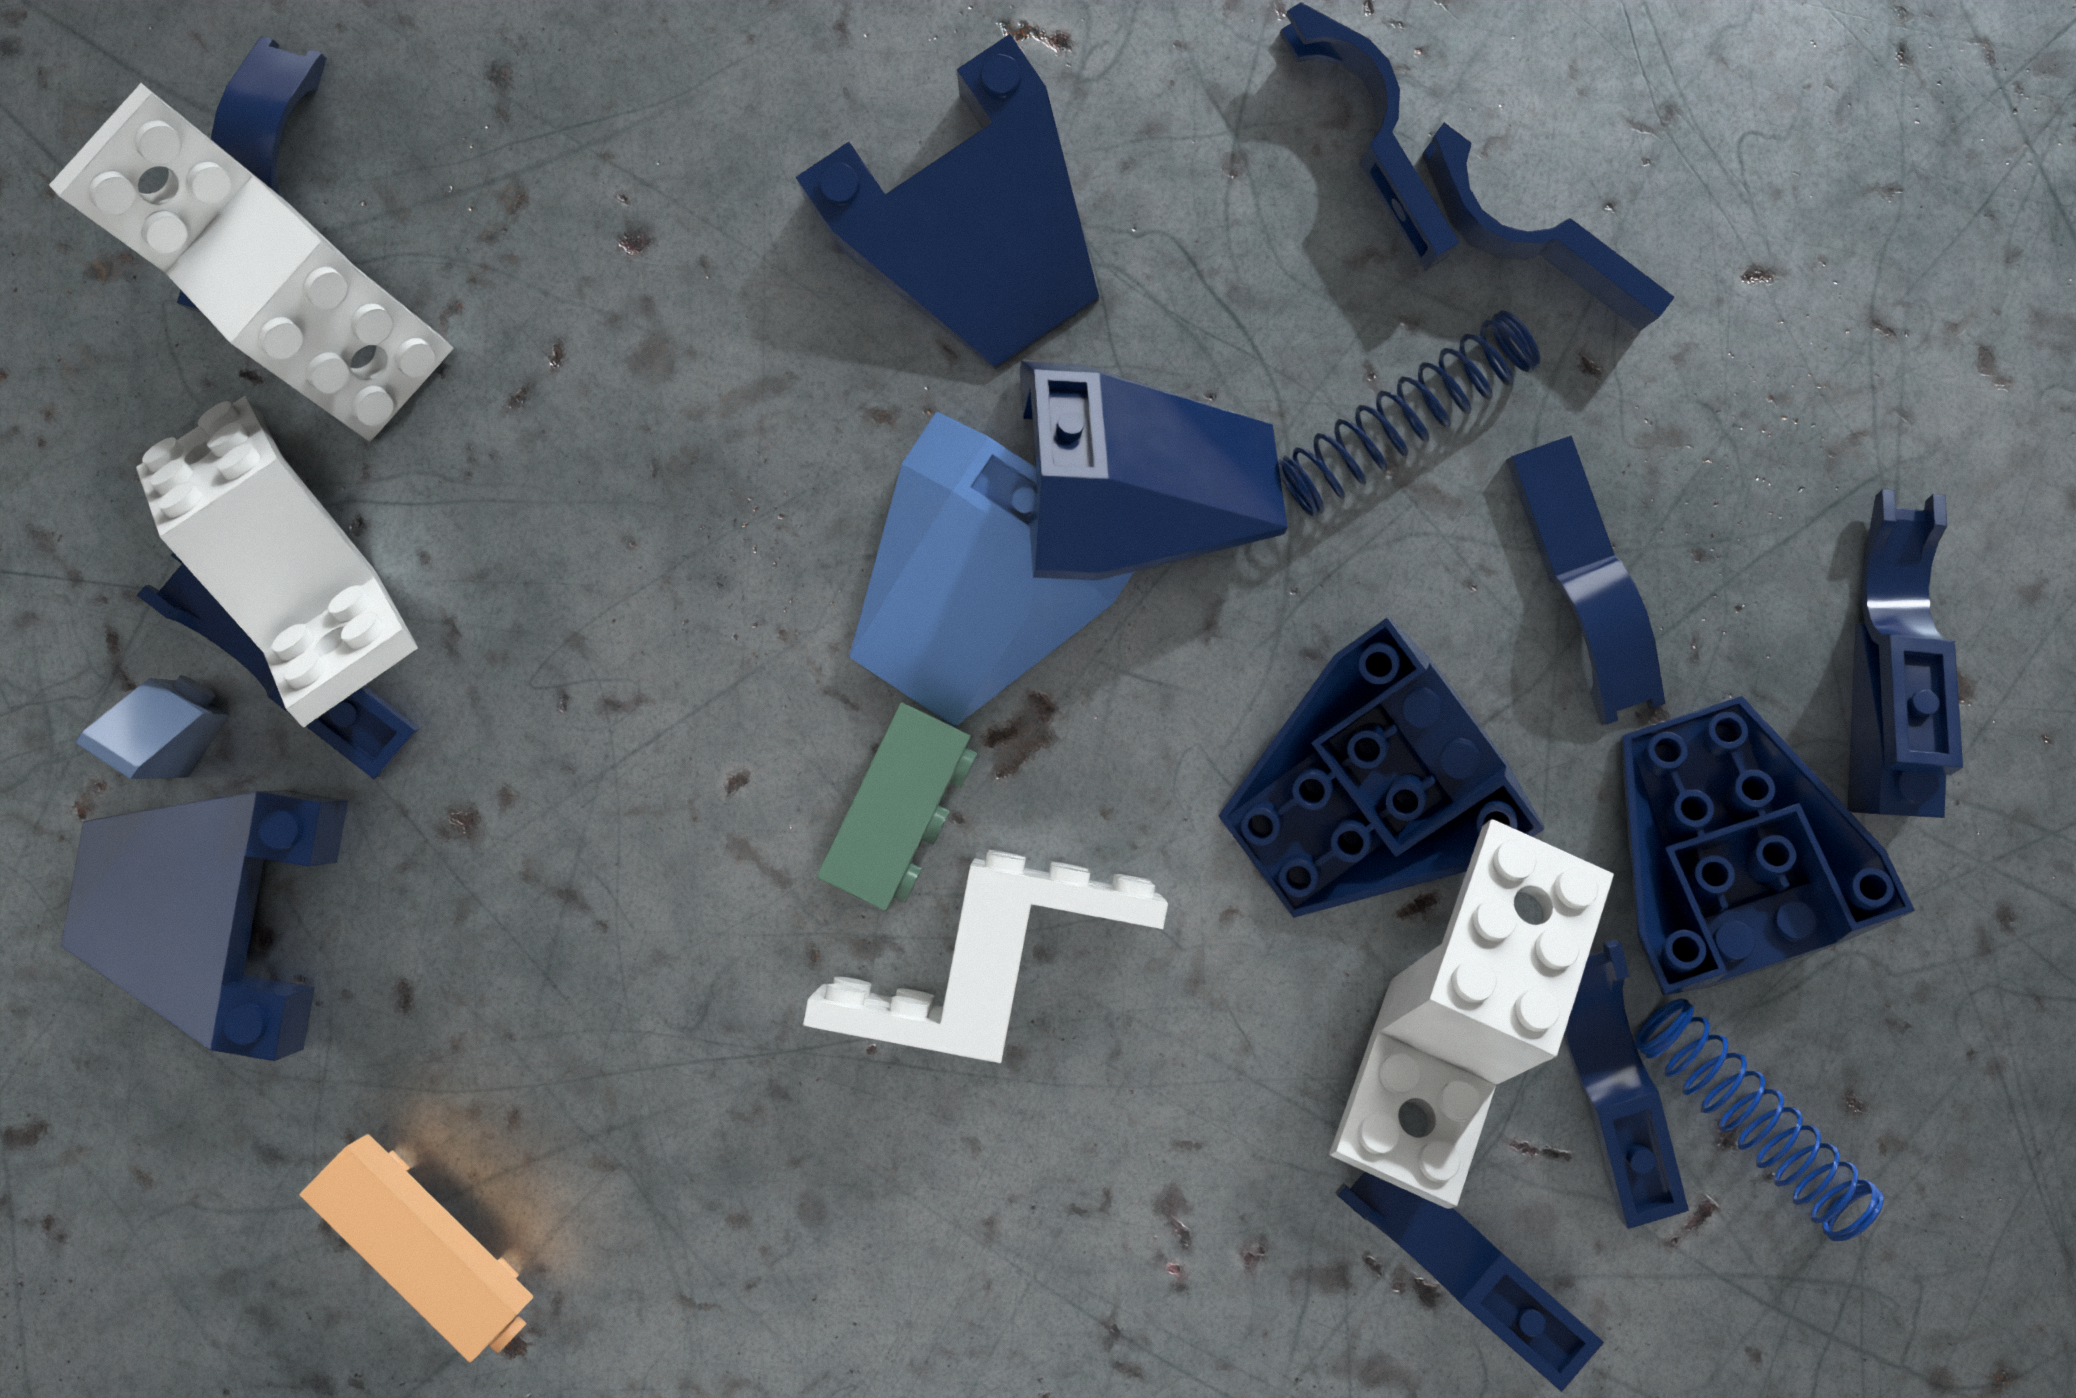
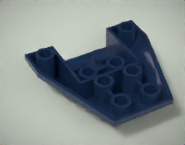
M1021 361L1023 419H1033L1037 495L1029 522L1033 578L1102 580L1285 534L1288 525L1273 424L1086 365Z
M1389 616L1332 657L1218 815L1293 918L1467 872L1482 826L1491 819L1531 837L1544 830L1542 821L1506 759L1431 658Z
M1743 696L1625 734L1621 737L1636 935L1662 995L1710 988L1831 948L1915 911L1884 847Z

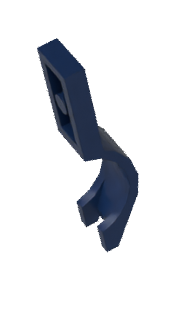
M1300 2L1287 11L1286 16L1291 24L1282 28L1280 35L1297 62L1319 59L1342 65L1360 78L1374 101L1377 126L1374 138L1359 164L1423 269L1427 271L1447 259L1460 242L1392 133L1399 119L1400 87L1391 63L1369 38Z
M261 36L225 88L216 110L211 140L280 196L277 180L279 144L286 121L296 102L308 91L318 90L327 58L321 52L310 49L305 56L278 49L279 44L274 39ZM180 290L177 303L187 309L201 312Z
M1445 122L1442 124L1422 155L1450 223L1471 246L1496 258L1526 260L1540 255L1639 331L1662 315L1675 297L1573 219L1568 218L1549 229L1524 231L1502 225L1486 213L1470 189L1467 160L1472 143Z
M1572 435L1506 459L1548 578L1558 586L1567 599L1586 642L1592 667L1593 686L1590 694L1601 725L1618 721L1617 711L1645 701L1649 708L1666 704L1656 641L1647 610L1634 581L1623 563L1614 554Z
M1882 489L1875 495L1862 569L1861 603L1865 626L1872 641L1879 645L1885 769L1952 775L1963 768L1955 641L1945 640L1936 630L1930 612L1929 596L1932 563L1938 543L1948 526L1946 495L1932 494L1926 499L1924 510L1896 508L1895 490Z
M173 552L171 556L180 562L181 566L160 590L151 585H145L137 596L165 618L183 624L222 648L257 678L266 690L268 698L288 712L262 650ZM365 685L306 725L308 729L373 779L380 776L419 729V727Z
M1615 939L1603 943L1604 951L1588 956L1563 1036L1572 1065L1590 1105L1619 1219L1627 1229H1631L1687 1212L1689 1208L1660 1094L1648 1075L1630 1031L1623 997L1624 979L1629 977L1622 945Z
M1364 1172L1351 1188L1343 1183L1335 1192L1340 1199L1363 1219L1380 1229L1413 1257L1461 1305L1561 1392L1603 1345L1604 1342L1598 1335L1501 1252L1454 1208H1444L1367 1172Z

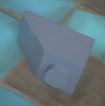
M180 675L177 680L149 678L83 730L75 743L129 779L188 778L230 714L211 703L215 694L210 689L189 677Z

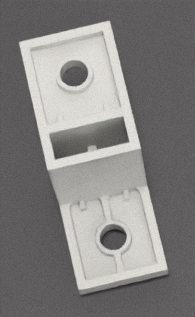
M142 83L138 85L49 184L59 197L165 272L232 345L369 442L374 439L454 349L442 336L355 267L287 201ZM156 166L168 168V180L162 189L151 194L139 192L138 182L146 170ZM368 345L376 346L375 355L367 365L360 368H351L352 358L359 349Z
M243 396L233 404L230 401H224L211 407L198 420L199 426L180 439L176 440L174 437H170L152 446L142 458L143 463L138 465L136 469L160 538L262 650L285 708L304 728L411 654L418 647L377 572L285 461L262 416L247 397Z
M1491 819L1482 826L1442 944L1392 978L1389 983L1329 1155L1444 1208L1456 1207L1496 1085L1547 1062L1558 1055L1614 874L1496 820ZM1517 893H1527L1538 901L1542 909V921L1539 925L1528 924L1518 916L1514 907V899ZM1404 1102L1418 1105L1426 1114L1427 1130L1421 1138L1407 1134L1399 1123V1109Z
M988 850L986 860L974 858L970 865L943 1007L933 1005L934 995L926 992L899 988L896 991V996L890 997L870 993L872 984L867 981L848 977H834L833 984H822L809 997L803 1026L1001 1063L1031 904L1163 929L1168 902L1160 893H1154L1155 885L1151 884L1152 881L1148 879L1114 873L1112 884L1089 880L1090 872L1085 867L1051 862L1050 871L1044 872L1024 868L1025 856Z

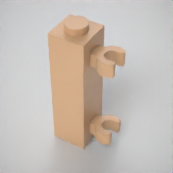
M369 1134L347 1145L299 1195L469 1363L487 1346L498 1354L527 1324L518 1314L534 1296L516 1279L519 1274L502 1257L497 1261L408 1173L411 1167L393 1150L388 1153Z

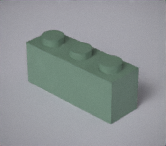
M901 702L816 878L884 911L891 907L895 898L906 903L922 870L921 867L913 864L912 861L923 840L934 845L949 815L950 810L940 806V803L950 783L962 787L977 757V752L968 749L973 736Z

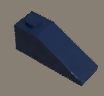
M1855 624L1847 809L1852 813L1945 818L1946 775L1885 769L1879 645L1872 641L1865 624Z

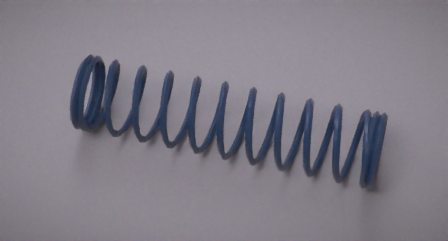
M1500 310L1492 316V320H1485L1482 323L1480 337L1472 334H1464L1461 337L1460 352L1455 349L1443 348L1439 355V367L1432 363L1423 362L1419 365L1418 381L1402 376L1398 379L1397 395L1392 392L1380 391L1376 398L1377 411L1370 406L1359 405L1355 412L1356 425L1350 421L1338 419L1334 427L1336 440L1328 435L1317 433L1314 436L1313 443L1315 455L1307 449L1298 447L1293 450V458L1284 455L1283 459L1278 460L1280 476L1291 495L1310 516L1317 517L1318 513H1323L1324 505L1321 496L1299 464L1298 454L1302 453L1323 472L1339 498H1345L1343 488L1324 462L1319 447V440L1321 438L1330 443L1342 455L1356 480L1360 484H1366L1364 473L1345 449L1339 430L1342 424L1353 430L1362 439L1376 465L1381 470H1387L1386 460L1365 433L1360 412L1363 410L1369 412L1381 422L1387 436L1402 456L1408 455V448L1405 442L1385 417L1381 403L1383 396L1394 400L1402 408L1407 421L1422 441L1428 442L1430 436L1427 429L1416 413L1406 404L1402 390L1404 382H1409L1422 392L1436 420L1443 427L1449 428L1451 422L1445 409L1426 388L1423 377V370L1425 368H1430L1442 376L1443 382L1456 405L1464 413L1470 414L1472 407L1467 396L1445 370L1444 356L1447 353L1456 356L1462 361L1464 369L1476 390L1482 397L1491 400L1493 393L1489 383L1480 370L1466 356L1464 344L1468 339L1474 340L1483 347L1485 356L1496 375L1503 383L1512 386L1514 378L1508 365L1499 353L1487 343L1485 329L1489 325H1492V330L1499 346L1516 367L1529 373L1540 366V353L1526 326L1511 312ZM1510 338H1511V339L1513 340V342L1519 347V349L1521 350V352L1523 353V355L1525 356V358H1524V357L1521 355V353L1516 349V347L1514 346V344L1512 343V341L1510 340ZM1495 360L1498 362V364L1500 365V367L1503 369L1505 375L1502 373V371L1500 370V368H1499L1498 365L1496 364Z

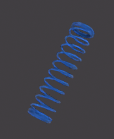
M1684 998L1676 999L1656 1011L1639 1030L1636 1037V1048L1640 1049L1641 1053L1646 1054V1058L1654 1059L1664 1053L1678 1039L1688 1024L1697 1021L1703 1023L1704 1032L1702 1037L1684 1047L1669 1061L1665 1067L1664 1076L1673 1077L1683 1071L1697 1057L1706 1042L1716 1039L1721 1041L1723 1045L1721 1055L1702 1065L1687 1079L1683 1086V1094L1692 1095L1705 1087L1713 1079L1726 1059H1739L1741 1061L1740 1073L1731 1076L1715 1087L1702 1102L1701 1112L1711 1113L1724 1105L1739 1088L1744 1077L1755 1076L1759 1078V1090L1742 1098L1733 1105L1722 1117L1719 1130L1727 1132L1742 1124L1758 1106L1763 1095L1773 1094L1777 1096L1779 1101L1778 1108L1760 1116L1742 1132L1738 1139V1149L1747 1150L1761 1142L1777 1124L1783 1112L1795 1114L1797 1118L1796 1127L1787 1129L1769 1141L1756 1157V1167L1766 1168L1779 1161L1796 1142L1802 1130L1813 1132L1816 1138L1815 1144L1805 1147L1787 1159L1776 1172L1774 1185L1780 1187L1791 1184L1810 1167L1820 1148L1831 1150L1834 1155V1162L1814 1170L1805 1177L1793 1193V1203L1802 1205L1815 1199L1832 1181L1838 1167L1845 1166L1851 1170L1853 1180L1844 1182L1823 1195L1811 1211V1221L1814 1223L1823 1222V1233L1832 1241H1847L1865 1231L1876 1220L1882 1210L1884 1203L1882 1191L1878 1190V1187L1869 1180H1858L1856 1165L1851 1162H1839L1840 1154L1838 1148L1831 1143H1821V1134L1818 1128L1813 1125H1802L1803 1117L1800 1110L1795 1107H1783L1784 1098L1782 1092L1777 1089H1765L1766 1081L1764 1074L1759 1071H1746L1747 1061L1744 1055L1740 1053H1727V1038L1722 1035H1709L1710 1025L1708 1019L1702 1016L1692 1017L1694 1008L1693 1004L1689 1003V1000ZM1682 1010L1676 1020L1663 1033L1647 1043L1653 1032L1665 1020ZM1694 1049L1679 1066L1671 1070L1683 1056ZM1714 1066L1711 1069V1071L1698 1084L1690 1088L1692 1083L1702 1073H1704L1710 1067ZM1733 1083L1730 1089L1716 1103L1707 1107L1720 1091ZM1753 1100L1745 1112L1735 1121L1725 1126L1728 1119L1738 1109ZM1773 1117L1757 1137L1743 1144L1747 1136L1756 1127ZM1792 1134L1785 1146L1775 1156L1761 1163L1766 1153L1774 1145ZM1811 1152L1804 1164L1793 1175L1779 1181L1782 1174L1792 1163ZM1831 1169L1823 1182L1812 1193L1802 1199H1798L1799 1194L1809 1182ZM1849 1187V1190L1831 1205L1824 1216L1816 1217L1819 1209L1827 1200ZM1872 1194L1867 1210L1858 1220L1842 1230L1832 1231L1834 1223L1849 1205L1861 1197Z

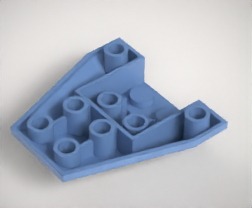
M936 411L901 464L849 658L952 726L957 727L1113 605L1134 572L1102 580L1033 578L1029 522L1037 495L1036 468L989 436Z

